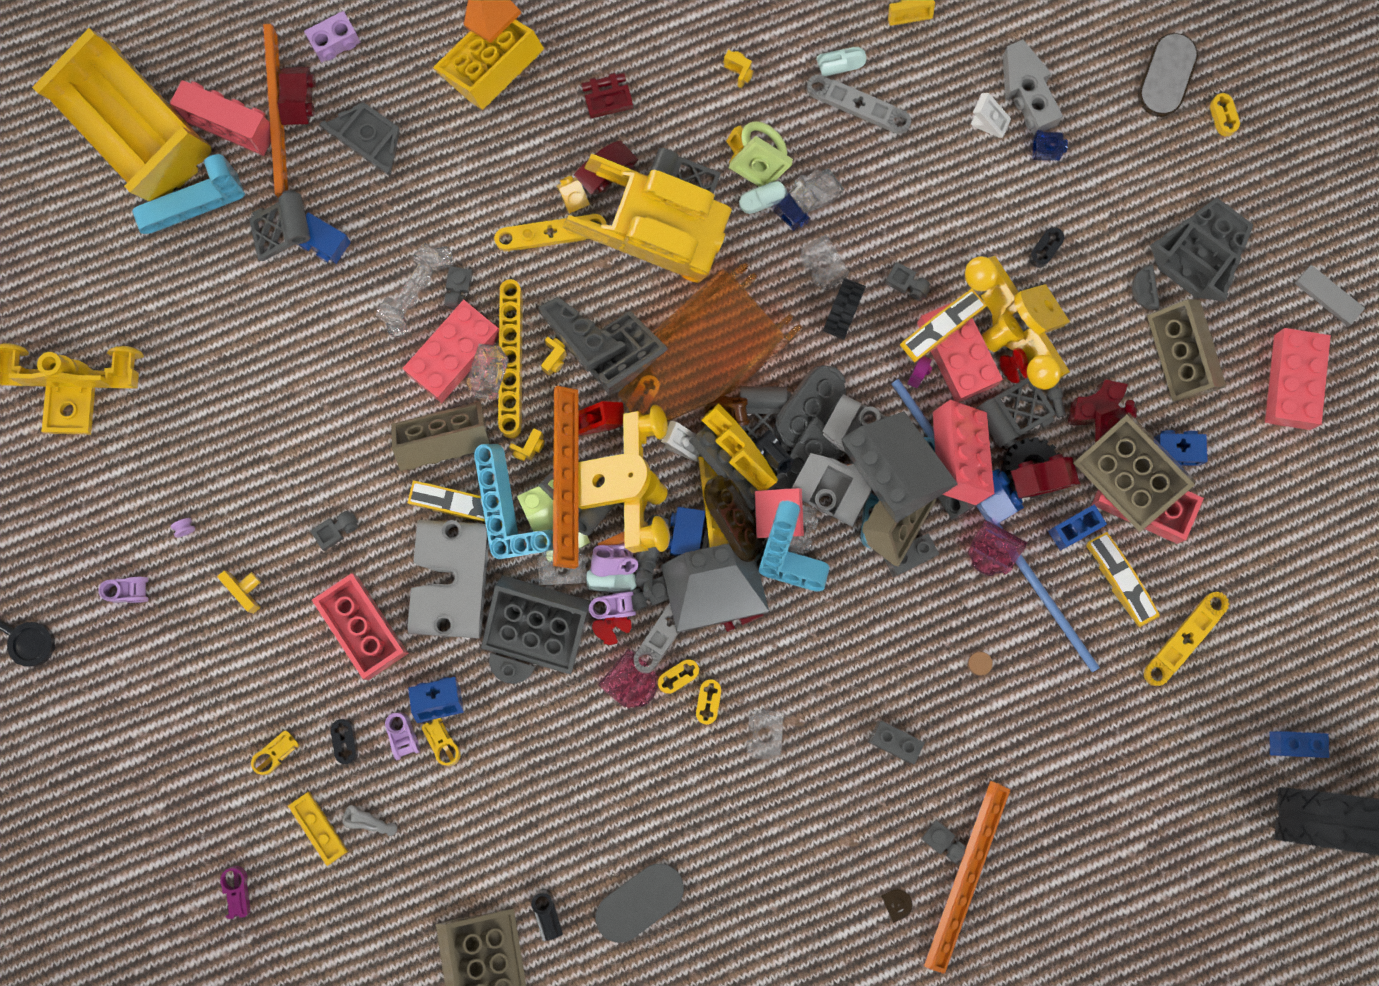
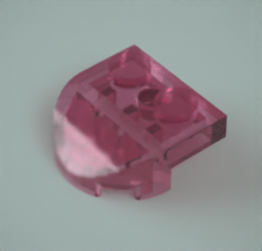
M985 520L973 538L968 555H970L973 561L972 566L980 573L987 576H994V574L1000 573L1006 575L1013 569L1014 563L1026 548L1027 542Z
M630 649L626 650L599 682L598 686L626 708L643 707L654 698L657 692V676L654 670L650 673L639 672L634 666L635 653ZM639 658V663L644 667H648V665Z

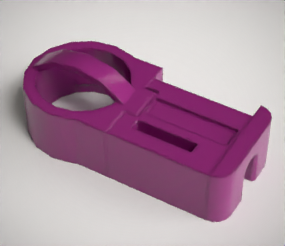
M923 356L918 360L907 382L908 385L914 388L919 387L925 375H929L932 371L930 366L932 359Z
M240 866L229 867L220 877L222 893L227 895L229 911L226 915L227 919H234L237 916L239 918L246 917L251 911L247 885L248 876L246 871ZM229 871H233L234 887H231L226 881V875ZM239 874L241 875V878H242L241 884H240V880H239Z

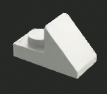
M981 93L973 111L975 116L971 125L996 137L1003 138L1011 118L989 93Z
M670 420L667 434L661 441L665 444L664 448L697 462L700 453L689 442L696 434L678 422Z

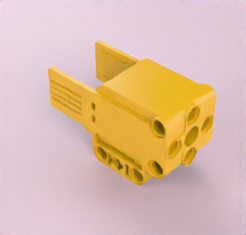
M591 154L585 169L596 173L599 177L626 187L612 226L597 224L582 217L579 219L568 215L563 228L680 274L686 280L700 283L709 275L714 258L724 241V230L732 209L723 203L715 201V195L712 192L664 172L651 170L648 176Z

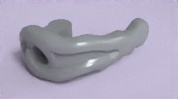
M354 805L347 807L342 821L343 825L350 829L362 828L368 831H378L381 834L386 833L391 837L396 834L398 828L395 823L385 824L384 821L375 818L370 813L361 811Z

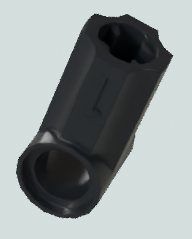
M770 430L754 441V444L766 461L778 474L786 473L791 469L794 462L793 459L781 447V443Z
M546 889L537 891L533 896L531 907L535 913L543 942L563 936L553 894ZM544 896L548 898L550 904L545 908H541L537 905L536 899Z

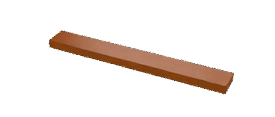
M263 24L275 195L279 198L283 192L288 191L284 125H281L278 109L280 94L278 34L273 25Z
M557 385L554 388L553 566L576 569L578 567V390Z
M993 781L989 783L924 964L925 967L945 974L1010 793L1009 788Z

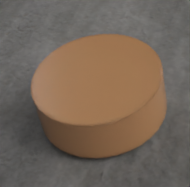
M976 652L969 657L967 665L971 673L982 676L991 671L993 663L987 653Z

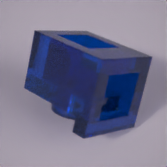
M1037 130L1032 138V160L1059 161L1063 154L1067 152L1068 140L1063 139V133L1042 132V130Z
M793 190L776 205L775 213L793 231L799 226L803 228L811 219L808 216L807 206L801 200L795 199V192Z

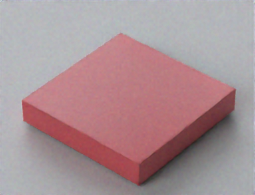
M801 488L755 491L757 538H768L778 505L781 501H792L799 505L800 513L793 536H804Z

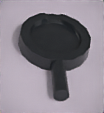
M0 619V631L9 636L7 651L10 658L16 664L25 667H37L44 664L51 657L55 649V638L52 631L46 625L37 622H25L14 628Z

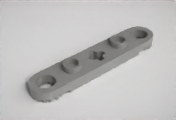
M816 74L808 80L807 92L812 98L896 134L907 132L911 125L910 114L907 111L894 107V105L836 80L826 78L824 75ZM820 82L824 85V89L818 92L812 88V84ZM858 100H862L863 106L856 108L855 102H858ZM901 117L905 120L906 124L897 127L893 120Z
M670 603L634 656V666L641 673H650L657 667L679 634L676 632L675 625L667 626L668 621L666 619L673 618ZM649 655L653 659L651 665H648V667L642 666L639 663L641 656Z

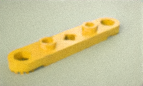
M599 214L576 217L579 219L582 217L593 222L598 221L602 225H607L604 217ZM564 218L504 227L496 232L494 240L500 250L509 252L511 250L583 241L589 238L564 229L563 225L567 219ZM549 228H552L555 232L557 231V233L553 234L552 238L545 234ZM509 234L512 236L511 243L507 245L500 242L501 236Z
M1212 592L1205 596L1145 667L1144 678L1148 684L1161 686L1167 683L1218 623L1224 613L1227 612L1229 599L1221 592ZM1213 597L1218 598L1222 603L1219 610L1211 608L1210 601ZM1182 634L1191 635L1189 638L1191 644H1183L1182 641L1184 640V638L1182 637ZM1154 667L1162 671V678L1159 681L1154 680L1151 676V671Z

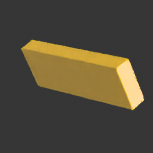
M311 792L305 793L288 805L326 866H329L349 852Z

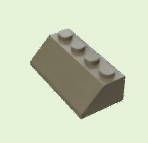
M1187 299L1147 315L1173 402L1208 394L1227 387L1200 300Z
M481 401L391 424L392 450L400 471L413 470L419 466L436 464L450 458H460L463 455L474 453L476 448L482 444H490Z
M934 499L897 523L879 500L862 528L868 546L894 566H899L937 499Z

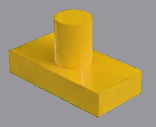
M901 0V2L889 4V25L893 26L933 19L935 1Z
M223 571L217 576L247 612L254 614L261 608L249 594L261 583L260 579L253 572L240 582L232 573Z

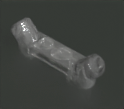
M423 243L412 258L417 268L396 299L393 300L386 296L379 306L376 318L386 323L387 333L390 336L400 337L408 332L405 312L409 307L414 306L420 290L427 287L433 271L448 268L454 264L449 247L433 248L429 244Z

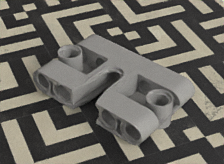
M843 394L823 429V436L839 450L845 452L842 438L859 427L866 425L867 423L863 420L866 415H873L876 420L886 418L887 416L881 414L876 408L868 407ZM810 453L792 489H802V501L851 527L854 526L873 491L854 463L844 465L835 459ZM829 496L833 502L830 506L824 507L819 503L820 498Z
M418 520L413 563L437 572L454 573L455 579L449 585L431 584L411 588L408 616L409 634L464 638L481 637L489 550L486 524L457 522L454 520ZM458 527V535L450 538L448 536L449 529ZM448 619L451 623L450 629L442 632L440 630V623Z

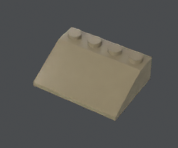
M1130 413L1126 414L1074 462L1075 466L1139 532L1145 529L1196 484V480Z
M514 909L436 924L445 986H526Z

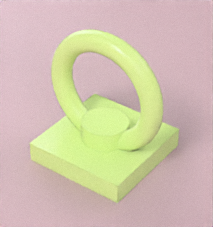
M755 121L748 123L743 128L741 139L744 148L730 161L729 168L761 187L776 181L792 165L793 159L787 156L785 142L779 133L771 126ZM761 131L774 141L777 149L757 136L751 140V132Z

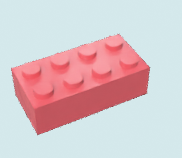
M182 80L169 103L188 124L262 156L265 155L271 143L270 122L265 118V114L261 110L254 107L252 109L246 108L243 103L236 99L231 101L225 99L221 93L215 90L211 92L204 90L203 86L194 81L188 83Z
M463 300L402 369L417 384L440 403H443L499 339V328Z
M951 303L922 315L917 322L919 328ZM973 318L951 334L944 342L931 350L937 366L956 402H963L998 386L1003 380Z
M1284 328L1274 335L1265 423L1312 430L1322 425L1331 335Z
M948 400L932 412L935 453L958 485L942 495L977 505L994 494L987 412Z
M1098 489L1091 505L1095 504L1097 508L1128 521ZM1187 491L1150 523L1145 530L1176 544L1186 541L1204 498Z
M351 573L312 599V602L362 679H372L409 654L357 575Z

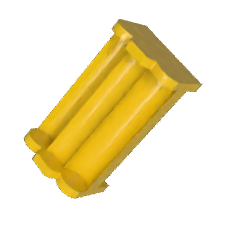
M90 28L80 36L32 87L38 94L49 99L126 181L127 184L124 187L130 193L147 201L173 193L176 187L180 188L198 172L196 166L202 163L211 153V146L206 140L202 139L122 55L121 50L114 43Z

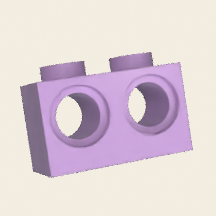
M344 11L304 31L321 63L334 59L337 54L345 50H351L360 43ZM347 31L345 35L339 36L340 33ZM322 42H327L324 46H319Z

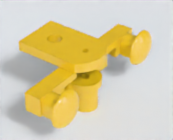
M979 256L970 260L965 268L966 282L976 291H986L981 297L992 313L993 326L981 335L987 348L992 352H996L1004 346L1011 350L1018 347L1022 348L1028 358L1027 376L1031 384L1043 390L1053 388L1059 379L1070 373L1046 335L1047 332L1059 329L1070 323L1046 284L1019 292L996 256L989 258ZM1015 313H1019L1029 329L1026 331L1022 330L1013 316Z
M1 343L0 386L46 387L41 432L45 434L91 435L95 388L138 389L139 373L134 370L135 359H141L144 355L140 350L133 347H112L107 351V354L112 356V368H104V371L93 370L79 360L70 359L67 356L57 355L53 352H46L37 361L38 369H25L19 366L20 356L29 355L28 350L17 344ZM72 405L74 408L73 413L70 416H64V408Z
M653 405L648 415H642L639 411L623 414L624 454L578 462V508L583 510L624 502L625 548L632 553L648 551V548L653 547L663 552L668 548L670 542L669 528L662 517L655 516L651 526H648V523L644 521V511L647 502L653 505L661 504L666 499L668 493L666 486L659 481L658 476L650 470L648 463L643 458L642 444H647V437L655 435L657 439L661 440L666 436L668 429L665 412L660 406ZM604 477V484L601 487H597V481Z

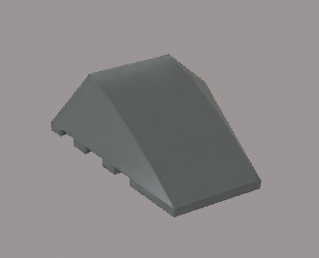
M1215 198L1193 216L1187 218L1179 226L1152 243L1150 247L1158 269L1194 297L1224 302L1229 294V287L1233 283L1234 273L1241 261L1242 251L1246 247L1254 224L1219 198Z

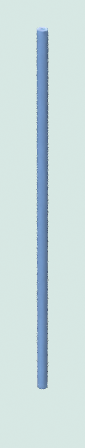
M899 379L895 380L891 385L926 435L934 439L933 427ZM978 504L976 507L1090 671L1094 672L1099 669V665L1000 523L994 525L982 505Z

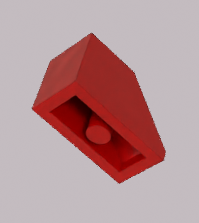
M601 401L579 410L578 436L611 431L624 426L623 414L625 413L623 402Z

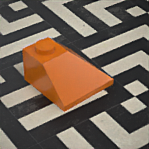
M468 0L464 26L491 43L521 14V11L511 0Z

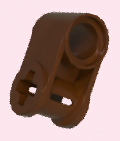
M722 396L705 407L706 415L717 404H720L740 426L750 423L746 409L748 404L747 398Z

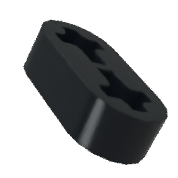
M1052 227L1044 233L1029 255L1030 263L1033 266L1042 268L1049 263L1064 241V233L1061 229ZM1056 235V241L1051 246L1048 245L1050 237ZM1043 249L1047 251L1041 260L1037 259V254H1040Z
M347 719L336 720L331 726L334 756L341 764H351L358 757L354 725ZM341 723H343V726L348 727V731L344 733L345 740H343L341 733H337ZM344 743H346L347 750H352V755L348 756L349 760L347 761L346 757H341V752L345 750Z

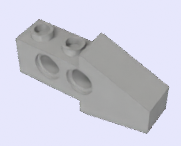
M1024 40L1007 46L1003 54L1006 101L1015 98V105L1018 110L1022 111L1025 117V125L1029 130L1031 129L1033 135L1057 126L1063 115L1046 84L1051 75L1050 71ZM1022 86L1029 87L1031 91L1024 90ZM1032 105L1039 106L1041 110L1034 109Z

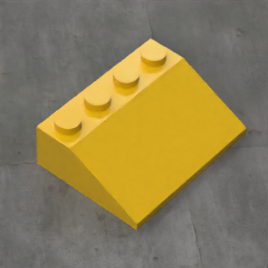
M514 20L491 43L470 31L433 69L469 102L483 110L544 50V47L532 29Z

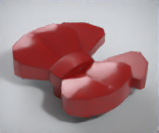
M1015 348L1013 356L1004 355L1000 357V368L1010 382L1019 383L1020 379L1017 369L1020 370L1024 378H1028L1027 367L1029 362L1022 348Z
M611 617L594 621L592 629L598 638L604 640V644L612 646L618 642L613 629L617 627L621 631L629 633L632 624L630 619L627 620V617Z

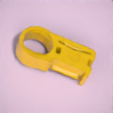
M443 719L432 720L433 722L422 725V731L435 754L436 760L444 766L455 765L461 756L460 748L456 745L454 739L450 737L443 722L441 723ZM447 745L454 747L456 751L455 758ZM442 748L450 760L449 763H445L440 759Z
M283 731L252 757L251 767L253 771L260 775L273 773L281 764L279 760L282 761L295 750L294 747L299 749V743L288 731ZM262 754H269L270 757L256 768L257 758ZM273 761L272 767L269 770L260 772Z

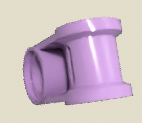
M625 544L598 545L593 549L591 572L596 576L629 575L638 568V561L633 557V553L625 548Z
M129 577L126 579L106 580L99 587V595L102 599L113 603L148 602V597H146V582H148V578ZM116 586V595L110 597L109 590L111 587Z
M633 591L596 597L589 605L590 614L597 619L636 615V611H633L631 598ZM597 601H602L606 604L607 610L605 613L599 614L595 611L594 606Z
M402 712L389 715L385 721V728L395 759L400 760L401 756L413 752L416 754L420 753V746L409 717ZM395 717H400L403 720V727L400 730H396L392 725ZM409 744L408 747L401 748V746Z

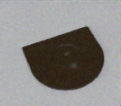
M896 889L881 895L893 923L910 914L913 904L907 892Z

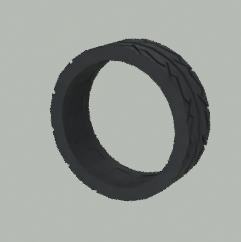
M1278 787L1276 810H1279V816L1275 820L1274 840L1379 856V799Z

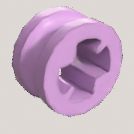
M191 518L179 520L170 526L172 530H175L174 536L176 538L186 536L195 531V527L190 525L192 523Z

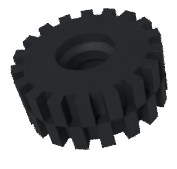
M844 278L823 332L843 340L845 339L866 288L865 285Z
M1028 437L1018 441L1007 451L1002 459L1004 462L1001 464V470L1008 476L1010 480L1009 485L1013 488V491H1016L1011 471L1019 469L1018 465L1028 459H1035L1039 463L1049 461V457L1059 455L1060 452L1056 453L1054 451L1056 447L1053 444L1049 446L1047 445L1048 441L1045 439L1039 441L1038 437H1033L1032 439Z

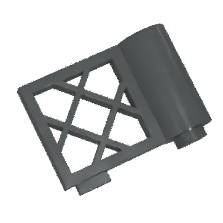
M666 148L658 149L650 171L658 170L678 177V179L686 182L696 179L699 187L705 190L710 189V192L713 194L721 172L682 158L674 151ZM681 164L690 167L693 175L683 179L679 172ZM704 174L715 177L713 183L706 187L703 186L699 176Z
M288 190L283 192L278 198L279 202L267 209L260 208L252 213L253 217L249 218L258 261H265L293 245L303 244L311 239L302 196L296 193V191ZM278 211L279 218L277 223H275L273 219L275 213ZM264 220L265 223L261 232L258 222ZM271 225L275 227L272 238L268 236ZM282 231L285 241L280 244L278 239ZM267 240V241H269L270 243H269V246H268L267 251L265 252V251H264V244H265V241Z
M1028 378L976 408L987 412L989 433L999 448L1004 446L1006 450L1017 443L1016 438L1038 425H1041L1043 428L1054 422L1053 416L1056 415L1042 391L1033 386ZM1026 384L1033 391L1032 398L1021 395L1022 387ZM1006 396L1015 398L1014 409L1006 407L1001 399ZM1020 400L1031 403L1029 413L1018 410ZM1035 404L1043 406L1047 415L1043 417L1034 415ZM1017 415L1028 418L1025 428L1020 429L1017 425Z
M740 386V397L748 399V404L746 405L747 414H755L760 420L752 430L747 425L741 426L743 430L746 428L749 432L747 435H752L757 440L759 437L754 431L763 423L778 438L776 430L774 431L765 420L771 414H778L791 397V391H787V387ZM759 414H768V415H767L765 418H762ZM781 442V447L786 451H790V447Z
M554 469L538 485L552 500L553 489L548 483L553 480ZM616 504L583 510L578 508V532L583 535H590Z

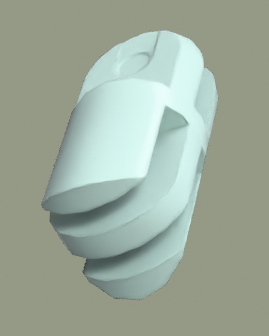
M851 47L819 54L816 59L822 76H829L861 68L866 63L867 56L862 48Z
M773 181L744 193L740 197L739 207L745 213H756L783 202L788 195L787 189L781 182Z
M590 569L586 575L587 587L593 591L619 593L633 591L637 586L634 573L600 577L594 575Z

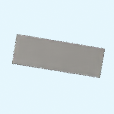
M1312 265L1295 282L1299 288L1346 326L1352 325L1365 309Z

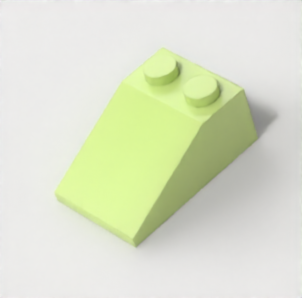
M551 480V481L548 483V485H549L552 489H553V480ZM539 486L517 496L533 532L553 529V500ZM578 532V549L591 544L587 535ZM544 537V542L547 545V539ZM553 550L543 552L548 563L552 562Z

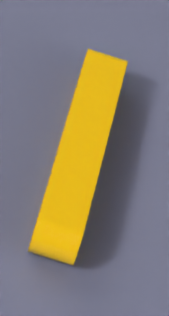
M512 279L505 280L500 285L498 425L502 434L510 439L519 436L522 429L523 294L518 282ZM513 288L517 290L516 294L513 296L506 295V292L509 289ZM511 310L517 312L513 318L505 317L507 312ZM513 332L517 334L516 338L512 341L505 339L508 333ZM508 355L517 356L513 363L505 362ZM509 377L516 378L515 384L511 386L505 385V380ZM509 399L516 400V404L512 408L504 406L505 402ZM515 422L516 427L512 431L504 430L506 423Z

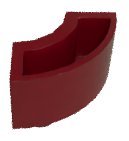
M283 67L279 72L280 94L278 100L281 125L309 124L310 117L315 115L314 104L312 103V88H315V76L311 74L310 67Z
M622 141L613 142L594 154L631 170L635 169L634 165L639 160ZM587 161L575 172V178L591 195L605 193L613 183L585 169Z
M1105 379L1097 386L1095 394L1088 397H1077L1071 403L1067 425L1080 426L1094 423L1095 410L1114 403L1119 404L1126 393L1128 384Z
M1063 454L1049 457V461L1033 464L1032 461L1024 462L1018 465L1019 469L1011 471L1018 498L1042 495L1080 484L1073 458L1063 457Z

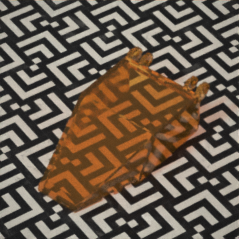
M747 263L741 264L730 273L725 269H721L653 332L668 350L629 384L624 386L618 396L632 412L639 411L642 415L650 414V409L653 405L660 406L665 412L668 422L710 404L740 388L788 345L803 327L798 324L785 335L781 329L788 325L794 317L789 314L777 325L770 319L745 290L758 276L753 273L741 284L736 280L748 269Z

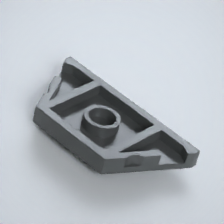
M364 102L353 106L351 110L339 113L337 118L328 122L324 120L319 124L323 130L390 176L400 129L397 125Z

